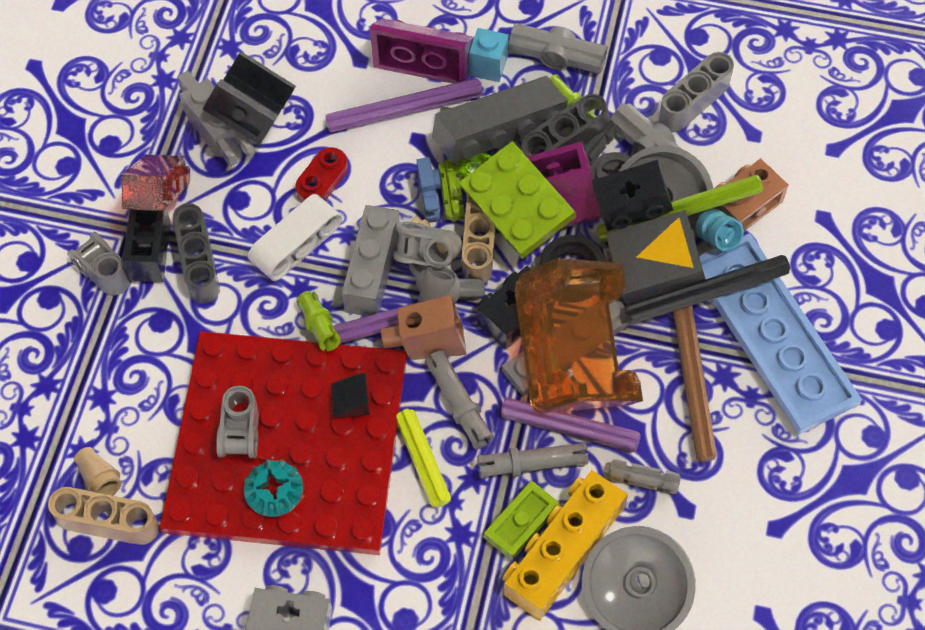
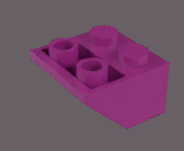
M583 142L527 156L575 211L576 218L563 228L602 218L591 181L594 178L590 160Z

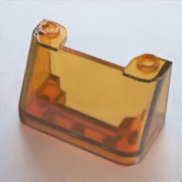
M557 258L523 273L517 280L515 297L529 399L533 409L538 413L625 406L643 401L641 382L638 375L632 370H619L609 304L619 300L625 290L626 283L622 263Z

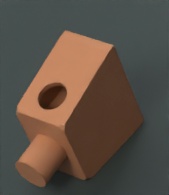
M451 295L401 307L398 309L399 325L381 328L384 348L404 346L409 358L412 360L432 358L431 354L440 350L444 351L447 357L467 355L463 322Z

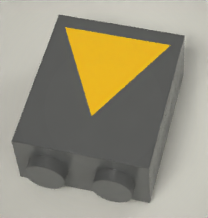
M686 210L606 233L609 246L603 247L608 267L614 266L617 275L611 277L616 297L623 296L626 304L706 279Z

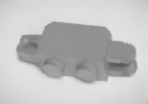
M189 71L178 75L179 86L183 91L179 96L189 121L215 156L222 155L229 166H233L238 163L236 154L232 150L234 147L239 145L248 157L253 155L255 148L246 136L202 110L215 88L210 80L207 78L198 83Z

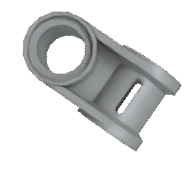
M399 222L396 224V231L399 232L397 250L393 253V259L398 262L443 268L461 253L462 241L451 230L429 227L416 222ZM437 242L443 243L447 247L448 255L439 252Z
M97 232L91 233L90 239L78 249H71L67 252L68 257L78 270L85 276H88L107 295H120L128 289L130 281L121 257L109 247Z
M233 386L223 395L221 419L217 432V455L219 458H225L226 454H245L249 458L257 457L259 408L254 394L245 386ZM245 402L249 404L248 408L242 412L233 411L235 405Z

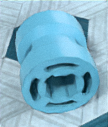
M716 208L704 211L696 223V233L699 238L724 252L735 249L743 238L744 230L740 221L727 216Z

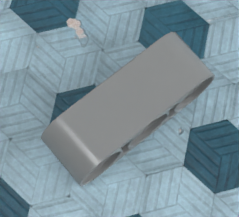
M714 52L708 55L669 89L662 97L659 123L667 126L671 132L681 131L725 93L730 86L734 69L732 57L724 52Z

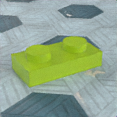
M531 480L484 532V539L512 561L528 544L533 535L544 526L550 513L558 504L560 505V502Z

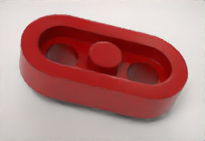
M334 147L321 150L298 177L295 187L297 197L301 202L314 194L319 195L325 201L328 199L348 172L347 156L342 150ZM329 160H336L333 163H327ZM310 183H316V184H317V185L314 186V187H308V186H307V185L310 184Z

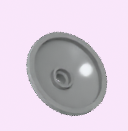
M661 145L643 149L631 156L619 170H626L658 160L671 202L713 189L711 177L701 161L688 151L674 146ZM704 211L688 216L693 236L697 234L696 223Z
M630 526L611 532L593 547L583 568L582 590L590 613L605 630H675L684 622L692 609L696 595V577L689 556L676 540L666 533L651 527ZM639 574L648 576L650 580L648 587H643L638 583Z

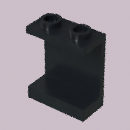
M240 51L226 76L216 84L202 110L260 145L293 93L296 85Z

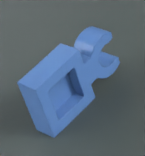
M430 157L416 159L417 177L426 220L440 219L439 203L435 191L436 189H441L438 169L432 170Z

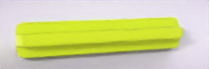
M404 409L396 414L397 425L431 506L443 507L451 501L450 493L415 411Z

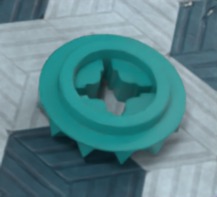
M266 459L265 463L253 466L252 472L245 478V499L248 505L260 515L268 517L284 515L294 509L302 497V478L296 467L287 464L283 459L280 461ZM269 476H273L277 484L283 483L277 489V499L275 500L273 494L271 495L268 489L263 490L269 484Z

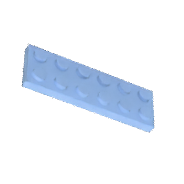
M750 233L743 236L740 244L731 251L724 252L716 248L699 256L706 279L767 260V257ZM780 277L711 299L798 435L860 405L862 398Z

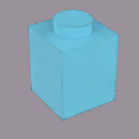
M477 28L469 51V76L500 82L508 58V34Z

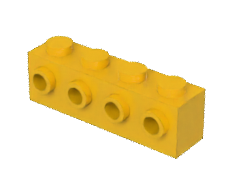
M592 469L585 479L581 477L576 479L568 491L569 500L563 507L558 504L553 509L546 521L549 526L542 535L539 533L533 535L524 550L527 552V555L520 564L514 561L502 578L505 581L504 596L539 621L542 620L586 561L593 547L603 538L626 506L628 494Z

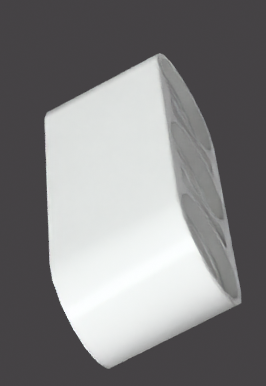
M311 195L255 242L249 250L248 259L272 281H277L337 230L342 221V215L319 195Z

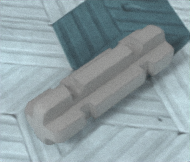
M616 459L612 460L608 477L611 481L623 483V480H627L629 485L657 490L658 487L662 488V492L676 494L679 489L681 478L678 473L666 471V474L660 473L661 469L632 463V466H628L626 461Z

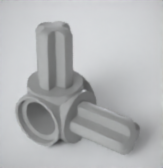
M409 264V269L417 278L416 286L420 291L419 303L451 295L454 303H456L458 299H479L485 294L484 282L480 279H458L452 270L445 267L435 268L420 264Z

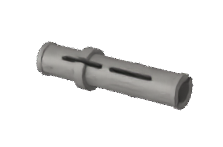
M442 350L432 353L431 357L434 361L432 362L431 358L427 357L425 364L429 367L453 409L455 422L462 425L474 449L487 446L488 443L485 439L487 438L488 442H492L494 436L480 415L481 408L479 404L473 402L449 362L446 353Z
M581 442L579 444L518 451L516 447L509 448V452L477 455L478 467H480L478 470L479 476L484 478L486 476L512 473V476L515 477L520 476L521 472L588 465V453H585L587 446L585 442Z

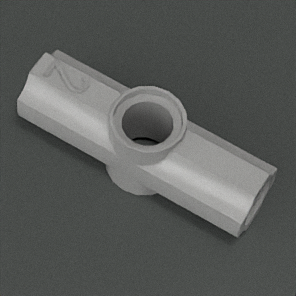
M518 23L514 24L508 44V51L539 58L548 68L561 70L566 68V66H571L598 74L603 70L608 46L577 39L573 32L563 27H553L550 31Z
M623 103L610 118L609 125L613 126L616 132L632 145L634 154L653 146L666 145L681 148L676 144L675 137L667 126L662 123L654 125L630 103Z

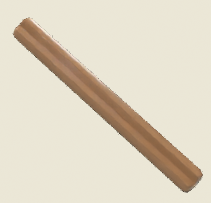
M691 305L673 311L696 459L699 462H709L715 460L717 453L693 307Z

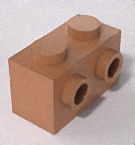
M761 158L751 166L746 164L741 167L734 178L726 184L758 175L762 182L763 191L759 194L715 207L727 216L740 221L744 231L783 203L789 186ZM721 182L716 187L723 186L726 184L724 182Z

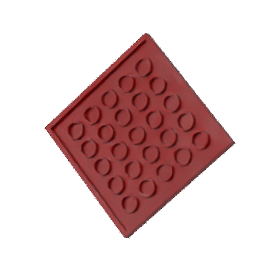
M200 331L160 524L161 532L172 535L380 556L398 430L396 414L400 412L408 357L405 350L342 344L332 351H327L326 348L323 351L319 347L318 342ZM359 373H366L370 415L334 418L331 383ZM233 386H245L254 394L259 408L257 457L249 458L245 454H226L225 458H219L217 455V432L221 419L223 395ZM245 402L235 405L233 411L242 412L248 408L249 404ZM266 459L270 461H280L283 459L292 467L295 466L302 478L303 493L299 503L290 512L281 516L268 517L258 514L248 505L244 496L245 478L252 472L253 466L265 463ZM269 476V484L263 490L268 489L271 495L273 494L275 500L277 499V489L283 483L277 484L273 476Z

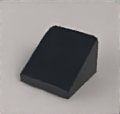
M359 373L331 383L334 418L370 415L366 373Z

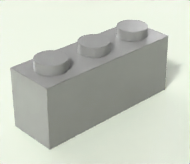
M365 205L342 290L345 313L362 316L380 313L393 262V253L398 242L399 232L396 231V224L400 222L399 210Z

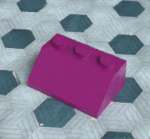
M383 18L371 24L370 36L374 68L452 84L468 80L469 51L474 36Z

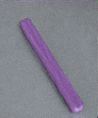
M475 78L336 111L325 115L326 125L329 132H336L482 96V86L479 79Z

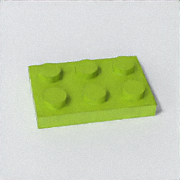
M513 141L459 182L462 189L522 259L576 218L575 211Z

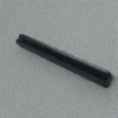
M779 255L626 304L624 306V314L629 324H635L790 273V264L785 255Z

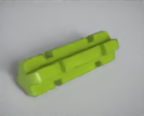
M446 159L445 162H440L438 165L439 176L441 177L443 204H445L444 213L446 219L456 222L459 219H463L465 215L464 206L460 204L463 202L459 183L460 178L458 177V165L456 162L451 163L449 159Z

